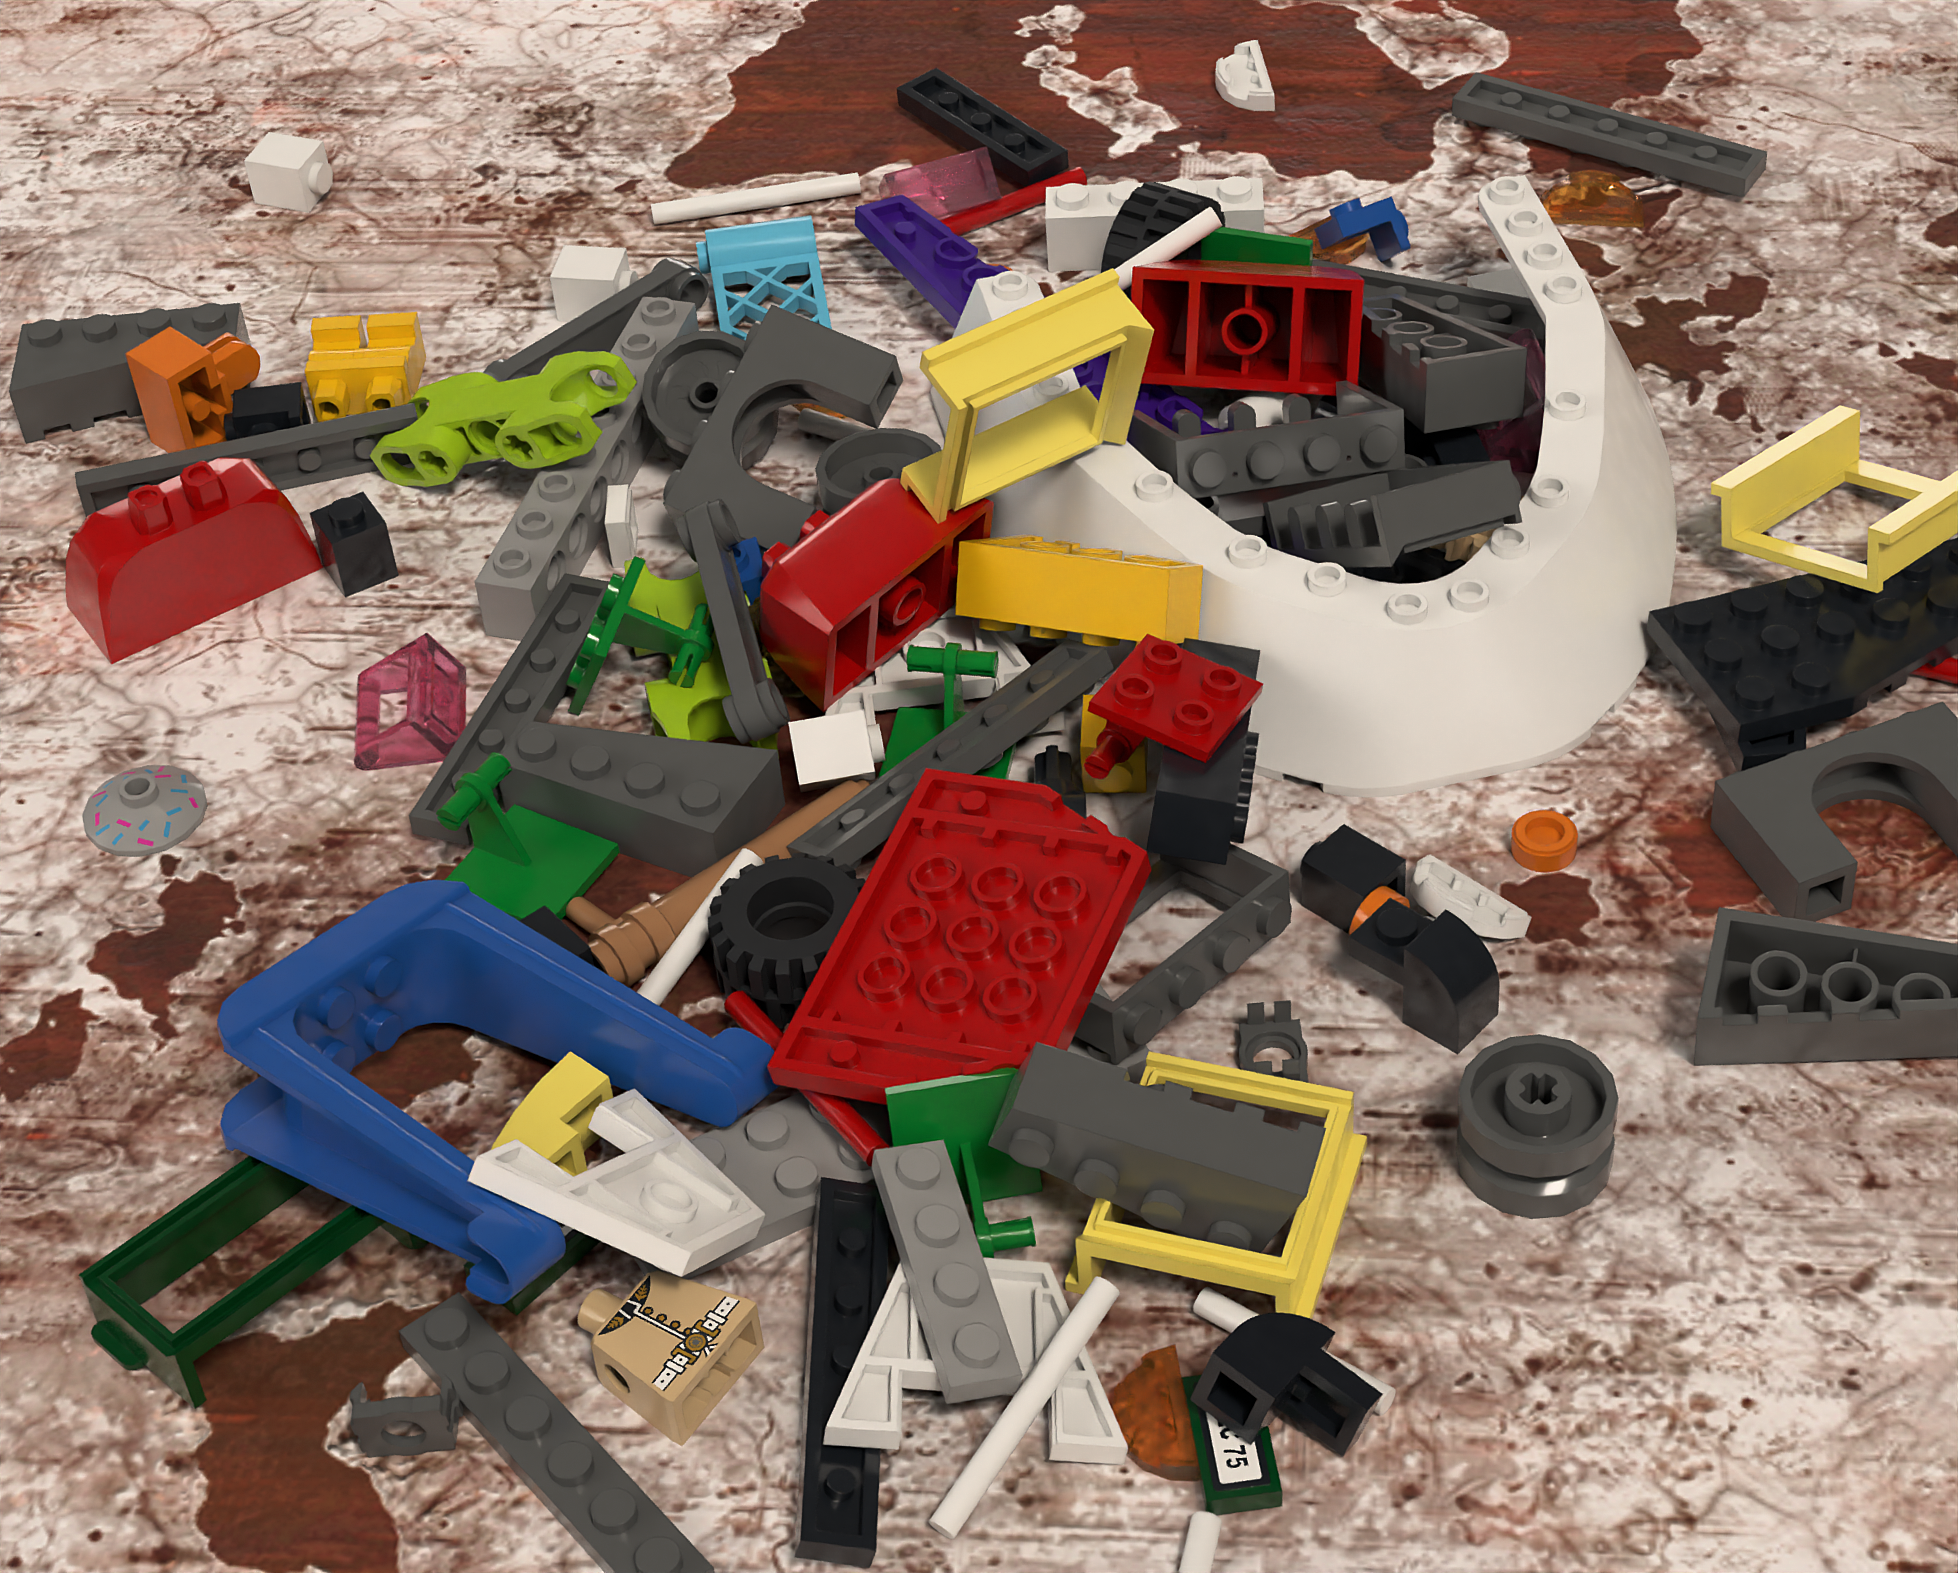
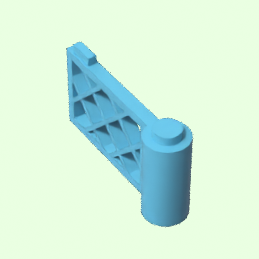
M811 215L705 230L706 241L696 242L700 272L702 274L711 273L720 331L745 341L747 333L733 326L745 315L762 322L768 310L757 304L768 294L784 300L779 308L791 313L801 308L815 315L811 321L832 329ZM810 274V278L797 290L781 283L787 277ZM743 283L754 286L743 298L725 290L724 287Z

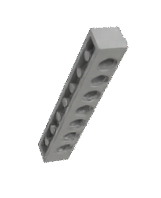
M643 296L610 352L623 359L637 381L635 387L623 403L604 408L591 416L593 422L603 433L587 454L541 468L475 580L486 636L521 641L563 575L566 573L580 576L606 530L605 514L608 486L628 484L630 487L657 439L656 432L649 420L642 399L644 374L655 355L672 340L699 330L695 303L676 301L665 297L652 298ZM599 370L593 380L596 385L617 386L615 380ZM579 431L577 432L576 437H581Z

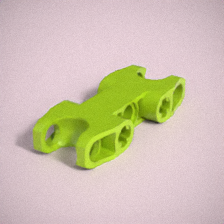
M576 351L556 355L550 358L538 375L501 382L482 372L454 375L420 387L408 402V404H415L418 420L401 431L382 437L372 450L370 457L386 480L401 486L423 487L447 484L453 481L465 464L503 457L513 465L523 469L555 465L587 454L593 448L603 431L597 427L591 416L604 408L623 403L635 387L637 381L621 357L605 351ZM601 370L606 372L615 380L617 386L596 385L590 375V371ZM578 431L580 432L581 437H576ZM390 453L408 454L415 467L407 468L400 465L392 458Z
M633 559L624 561L625 575ZM645 563L628 606L686 630L694 615L695 607L700 603L708 604L699 570L693 575L682 579L667 580L651 574ZM745 590L744 593H745L746 601H747V604H748L750 616H751V619H752V613H751V608H750V604H749V599H748V596H747V593H746V590ZM709 607L703 619V625H705L707 617L710 613ZM715 629L711 637L714 642V649L710 658L701 662L692 687H680L687 666L684 667L676 685L670 681L669 677L644 682L655 736L704 742L719 737H736L726 718L722 704L723 698L731 695V690ZM633 647L636 657L658 653L657 651ZM666 653L671 671L677 655ZM764 657L762 660L767 678L772 679L767 660ZM778 733L758 742L753 740L749 743L752 747L778 751Z

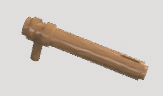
M859 779L856 782L853 780L842 782L651 904L640 902L617 919H614L583 897H575L568 903L566 916L591 934L587 945L591 947L594 966L625 986L631 987L644 977V970L646 968H655L742 848L754 852L762 859L763 863H765L764 858L779 855V859L792 858L787 845L869 786L870 783L864 779Z

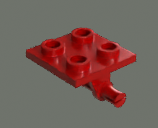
M1147 633L1089 701L1088 712L1100 716L1107 721L1106 727L1099 733L1096 739L1097 747L1084 760L1086 761L1084 763L1085 771L1095 779L1106 778L1117 763H1124L1132 756L1137 746L1145 737L1206 763L1261 695L1264 683L1240 674L1231 667L1217 664L1182 649L1173 642L1159 639Z

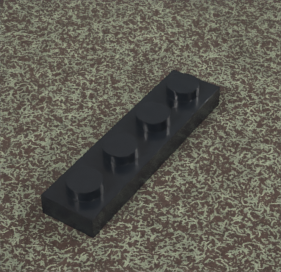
M934 68L897 87L898 105L1025 187L1048 179L1069 168L1067 149L938 68Z

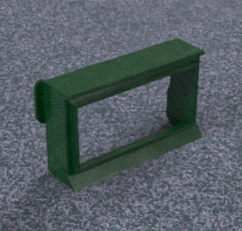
M249 1155L79 1274V1278L97 1321L91 1330L94 1342L126 1370H137L146 1365L196 1409L207 1399L193 1361L379 1226L410 1249L423 1248L429 1242L351 1205L175 1333H172L146 1311L141 1304L310 1185Z

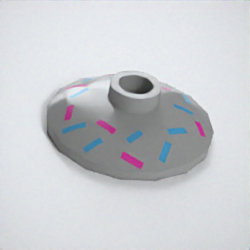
M147 765L124 771L104 782L88 798L82 818L86 836L98 849L116 856L143 857L166 851L186 840L202 823L208 804L203 784L191 772L170 765Z

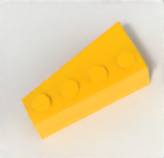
M1029 534L959 541L955 615L979 618V628L985 630L1014 631L1016 630V624L1030 626V636L1039 638H1067V631L1082 633V643L1093 646H1119L1120 639L1135 641L1136 647L1147 633L1175 644L1184 643L1185 638L1198 640L1203 565L1149 555L1124 556V561H1122L1121 550L1080 548V543L1064 540L1043 542V537Z

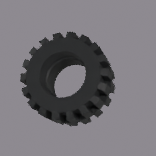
M1149 181L1143 183L1141 187H1137L1131 193L1128 200H1125L1112 224L1103 253L1101 273L1112 268L1116 269L1208 207H1211L1220 219L1221 227H1225L1224 212L1221 211V205L1218 201L1213 200V198L1156 182ZM1201 240L1171 260H1201ZM1132 285L1123 291L1130 300Z
M793 853L792 858L779 859V855L764 858L765 863L759 866L751 863L739 870L740 878H728L720 886L721 895L713 897L709 907L711 916L708 917V929L721 993H725L727 999L733 992L744 991L772 1022L781 1029H784L785 1025L791 1022L865 883L864 878H856L855 869L847 864L835 866L834 858L820 855L816 859H810L807 857V853Z

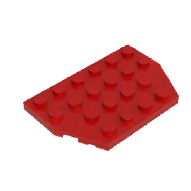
M926 768L767 1065L773 1083L887 1105L886 1087L958 1075L990 1073L1001 1068L1019 1069L1036 1042L1067 1051L1152 869L1147 851L1126 837L1113 835L1108 830V826L1094 816L1090 815L1085 819L1064 805L1061 795L1047 785Z

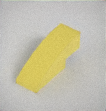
M570 1051L540 1079L515 1109L491 1150L517 1139L573 1177L587 1171L584 1151L601 1137L590 1130L588 1126L599 1103L613 1098L609 1076Z

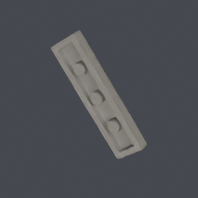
M944 1140L874 1150L871 1168L946 1403L951 1404L1016 1393L1020 1388L1023 1374Z

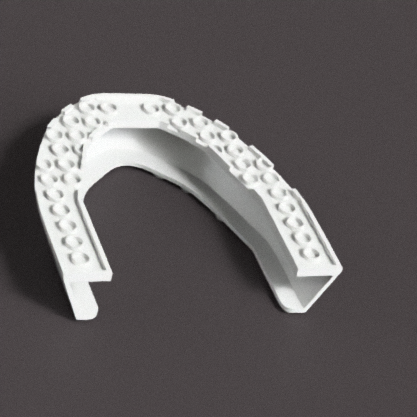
M1525 175L1499 177L1481 188L1478 194L1479 210L1512 268L1469 276L1467 287L1530 298L1545 324V356L1541 357L1531 354L1526 356L1524 399L1542 430L1537 469L1527 493L1519 504L1522 522L1518 524H1504L1503 527L1497 528L1481 549L1465 565L1451 574L1422 583L1397 584L1380 582L1347 573L1342 566L1336 563L1323 562L1318 564L1267 547L1266 542L1262 538L1254 535H1244L1213 514L1176 485L1168 473L1158 470L1127 441L1125 445L1103 441L1100 445L985 497V499L994 502L990 538L1029 534L1043 537V542L1064 540L1080 543V548L1121 550L1122 561H1124V556L1149 555L1203 565L1198 640L1261 650L1256 680L1264 684L1261 695L1252 705L1248 731L1259 733L1254 768L1255 774L1280 782L1284 780L1286 775H1291L1320 783L1322 792L1326 794L1368 798L1403 795L1531 768L1561 757L1590 738L1591 727L1608 710L1615 712L1636 687L1637 676L1648 658L1654 657L1658 645L1646 631L1649 611L1669 607L1675 570L1677 519L1670 459L1658 420L1640 380L1581 268ZM1005 271L997 276L976 279L952 338L1043 299L1044 296L1038 283L1033 278L1018 271ZM1073 368L980 409L974 435L1080 388ZM932 385L930 389L931 400L946 437L951 408ZM1067 631V638L1056 639L1059 644L1067 639L1082 642V633ZM1120 639L1119 646H1100L1106 648L1114 667L1111 672L1099 680L1103 685L1134 650L1135 641ZM1178 643L1177 645L1183 649L1184 643Z

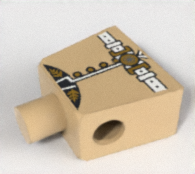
M659 1270L647 1273L624 1300L601 1288L594 1289L585 1298L578 1313L579 1327L594 1334L590 1345L598 1378L602 1385L680 1446L686 1443L764 1349L757 1303L747 1298Z

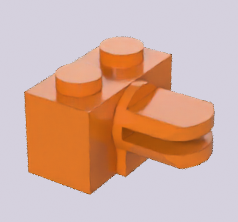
M168 327L125 353L150 440L167 453L226 442L224 415L233 411L231 395L234 393V390L241 389L256 380L260 370V356L257 350L229 332L224 333L205 346H201L172 327Z

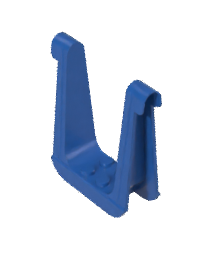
M428 880L408 883L383 894L238 987L222 1003L217 1019V1030L224 1047V1052L261 1075L242 1088L225 1105L220 1121V1132L226 1149L230 1151L237 1149L476 1264L470 1268V1275L466 1279V1288L472 1294L495 1304L506 1303L564 1257L566 1244L560 1226L555 1220L467 1181L475 1161L352 1076L350 1072L354 1067L376 1052H384L390 1049L399 1036L413 1027L430 1023H454L469 1027L557 1063L571 1051L609 1076L610 1084L627 1091L635 1088L647 1099L719 1127L730 1126L780 1086L773 1083L767 1068L775 1051L759 1037L747 1030L736 1027L723 1030L714 1038L709 1037L470 892L469 887L464 882Z

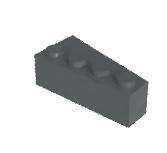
M1719 907L1697 1017L1694 1066L1958 1056V944Z

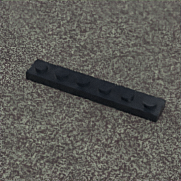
M825 1177L820 1179L815 1199L794 1557L870 1568L877 1549L881 1448L824 1445L823 1442L828 1420L887 1292L889 1221L876 1185Z

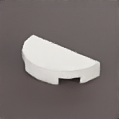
M1258 40L1236 45L1234 47V54L1225 59L1221 57L1216 62V90L1224 100L1236 107L1252 111H1275V95Z
M1432 855L1425 856L1416 864L1410 882V893L1418 905L1435 918L1446 909L1465 922L1477 935L1499 939L1525 937L1532 918L1526 911Z

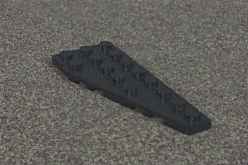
M1958 537L1943 542L1884 581L1883 590L1879 593L1808 573L1649 611L1646 631L1736 744L1850 717L1866 708L1868 698L1878 691L1885 689L1891 693L1905 685L1908 674L1926 663L1935 667L1958 653ZM1867 560L1859 561L1858 563L1867 565Z

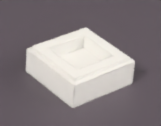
M628 484L611 485L607 489L605 528L613 568L625 567L624 561L633 559L637 554L638 524L632 489L629 488Z

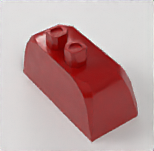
M1171 260L1132 267L1131 302L1154 329L1141 384L1337 396L1336 382L1347 380L1358 386L1365 280L1358 273L1351 270L1308 265L1217 260Z
M220 457L211 462L199 461L183 468L179 476L158 485L147 484L128 493V498L88 515L69 544L66 556L67 607L108 661L113 664L323 568V565L299 514L287 497L250 458Z
M891 478L879 480L870 485L831 516L818 510L805 521L800 529V540L796 544L789 547L784 542H777L764 552L762 556L761 576L764 579L760 590L759 634L763 644L776 663L803 693L825 712L832 704L875 671L877 667L886 662L905 644L914 639L922 630L930 626L956 603L959 541L990 538L994 502L983 498L957 511L950 509L947 511L946 520L938 524L912 489L906 491L900 483L901 479Z

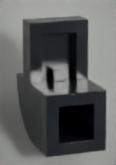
M1389 898L1349 936V956L1403 986L1402 1023L1457 1055L1498 1015L1500 983L1494 960L1477 934L1450 911L1445 909L1432 921Z
M1266 1313L1241 1323L1213 1351L1190 1400L1250 1445L1283 1412L1343 1457L1358 1441L1383 1394L1326 1353L1336 1333L1335 1331L1315 1320L1300 1315Z

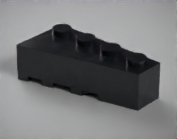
M1190 638L1184 639L1183 649L1217 664L1231 667L1240 674L1256 680L1261 650ZM1252 706L1206 763L1164 745L1147 842V852L1226 865L1230 842L1243 844L1259 733L1248 731Z

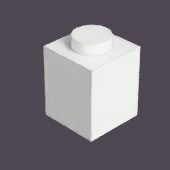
M268 132L244 160L256 204L309 213L333 184L332 167L328 164L324 143L320 140Z
M563 246L550 276L558 321L570 322L638 281L636 271L629 268L626 248Z
M864 709L788 722L801 792L835 787L846 780H853L854 782L859 779L866 781L875 780L874 763L886 761L879 724L867 726Z

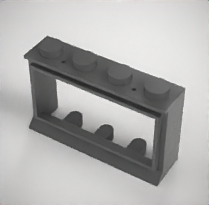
M1347 380L1336 382L1337 416L1311 420L1310 402L1298 394H1290L1284 399L1282 404L1283 424L1256 427V413L1253 407L1242 401H1237L1230 405L1227 412V432L1201 435L1199 417L1187 409L1178 410L1174 414L1172 430L1138 409L1134 410L1128 431V442L1158 470L1168 473L1172 477L1173 482L1194 499L1405 468L1404 409Z
M1509 460L1380 471L1263 503L1273 549L1318 564L1323 562L1336 563L1343 568L1392 567L1399 554L1409 553L1503 527L1504 524H1518L1522 522L1519 508L1521 489L1516 476L1512 473Z
M1231 843L1229 845L1226 865L1160 854V860L1151 866V873L1127 924L1179 883L1194 888L1230 906V908L1115 1001H1111L1094 992L1074 1036L1110 1054L1111 1063L1118 1065L1138 1047L1151 1041L1160 1029L1182 1011L1195 1005L1204 993L1226 975L1239 969L1248 957L1270 939L1279 936L1291 923L1292 907L1290 904L1289 871Z

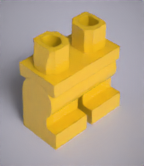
M417 312L369 315L366 325L369 338L368 346L361 315L312 318L311 335L313 348L309 352L305 376L314 414L318 422L408 404L414 393L418 390L426 361V352Z

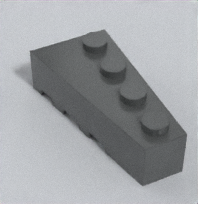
M1396 293L1364 298L1358 378L1383 399L1403 408L1404 417L1423 433L1460 427L1490 430L1497 428L1501 420L1523 417L1526 347Z
M207 303L199 307L171 310L155 308L140 313L120 315L96 314L89 318L59 321L44 319L35 323L22 324L9 394L25 443L46 439L44 430L66 424L71 425L73 432L95 427L94 417L123 410L127 411L128 418L143 415L125 353L168 327H172L201 346H205L226 332L231 333L251 346L240 303L222 305ZM250 383L241 389L250 388Z
M528 721L501 753L510 762L511 766L509 768L512 769L511 773L499 783L506 812L516 804L615 842L619 846L620 854L689 877H694L765 832L785 806L778 751L773 749Z
M1036 1042L1011 1081L988 1145L1010 1155L1015 1161L1024 1166L1039 1168L1075 1185L1086 1195L1103 1198L1142 1216L1146 1222L1155 1227L1172 1230L1187 1238L1261 1253L1306 1198L1326 1128L1300 1121L1298 1131L1296 1132L1263 1122L1264 1109L1236 1102L1234 1111L1229 1112L1193 1101L1191 1099L1193 1088L1167 1080L1165 1084H1153L1147 1087L1130 1082V1076L1126 1068Z

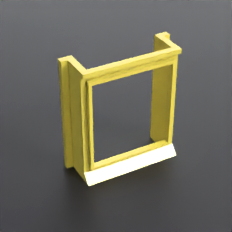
M1113 268L922 352L919 368L951 410L943 450L903 467L900 483L906 491L913 490L938 524L946 520L948 510L953 509L957 511L1100 445L1103 441L1125 445L1154 329L1118 286L1120 276ZM1111 351L1099 402L1085 385L974 435L980 409Z
M1839 405L1711 483V494L1721 497L1722 547L1879 593L1883 590L1884 581L1958 533V470L1942 481H1937L1860 460V410ZM1844 481L1911 500L1868 527L1867 565L1761 534Z
M1149 1051L1146 1057V1068L1139 1085L1147 1087L1153 1084H1165L1167 1080L1193 1088L1194 1092L1327 1118L1324 1128H1326L1307 1196L1296 1210L1281 1257L1121 1224L1126 1209L1103 1198H1096L1083 1234L1075 1238L1076 1254L1065 1280L1066 1291L1084 1294L1096 1276L1101 1277L1106 1261L1110 1260L1275 1296L1276 1313H1290L1312 1319L1367 1147V1136L1353 1133L1354 1092Z

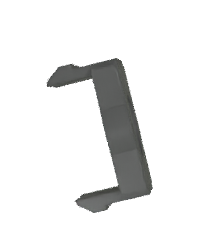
M1291 1000L1274 1001V1021L1264 1022V1002L1247 1003V1023H1239L1240 1069L1309 1083L1307 1073L1308 1049L1302 1037L1300 1019L1291 1020ZM1267 1048L1283 1049L1293 1057V1059L1282 1060V1071L1272 1072V1061H1259L1255 1063L1253 1061L1257 1053Z
M442 1374L440 1395L421 1397L400 1396L372 1402L370 1399L366 1400L367 1391L363 1382L359 1383L350 1393V1401L352 1403L350 1426L354 1435H358V1444L361 1451L366 1452L368 1458L391 1455L413 1456L431 1451L455 1449L459 1417H463V1407L460 1399L456 1396L457 1392L452 1380L446 1374ZM395 1421H409L420 1425L425 1432L416 1436H399L385 1431L383 1427Z

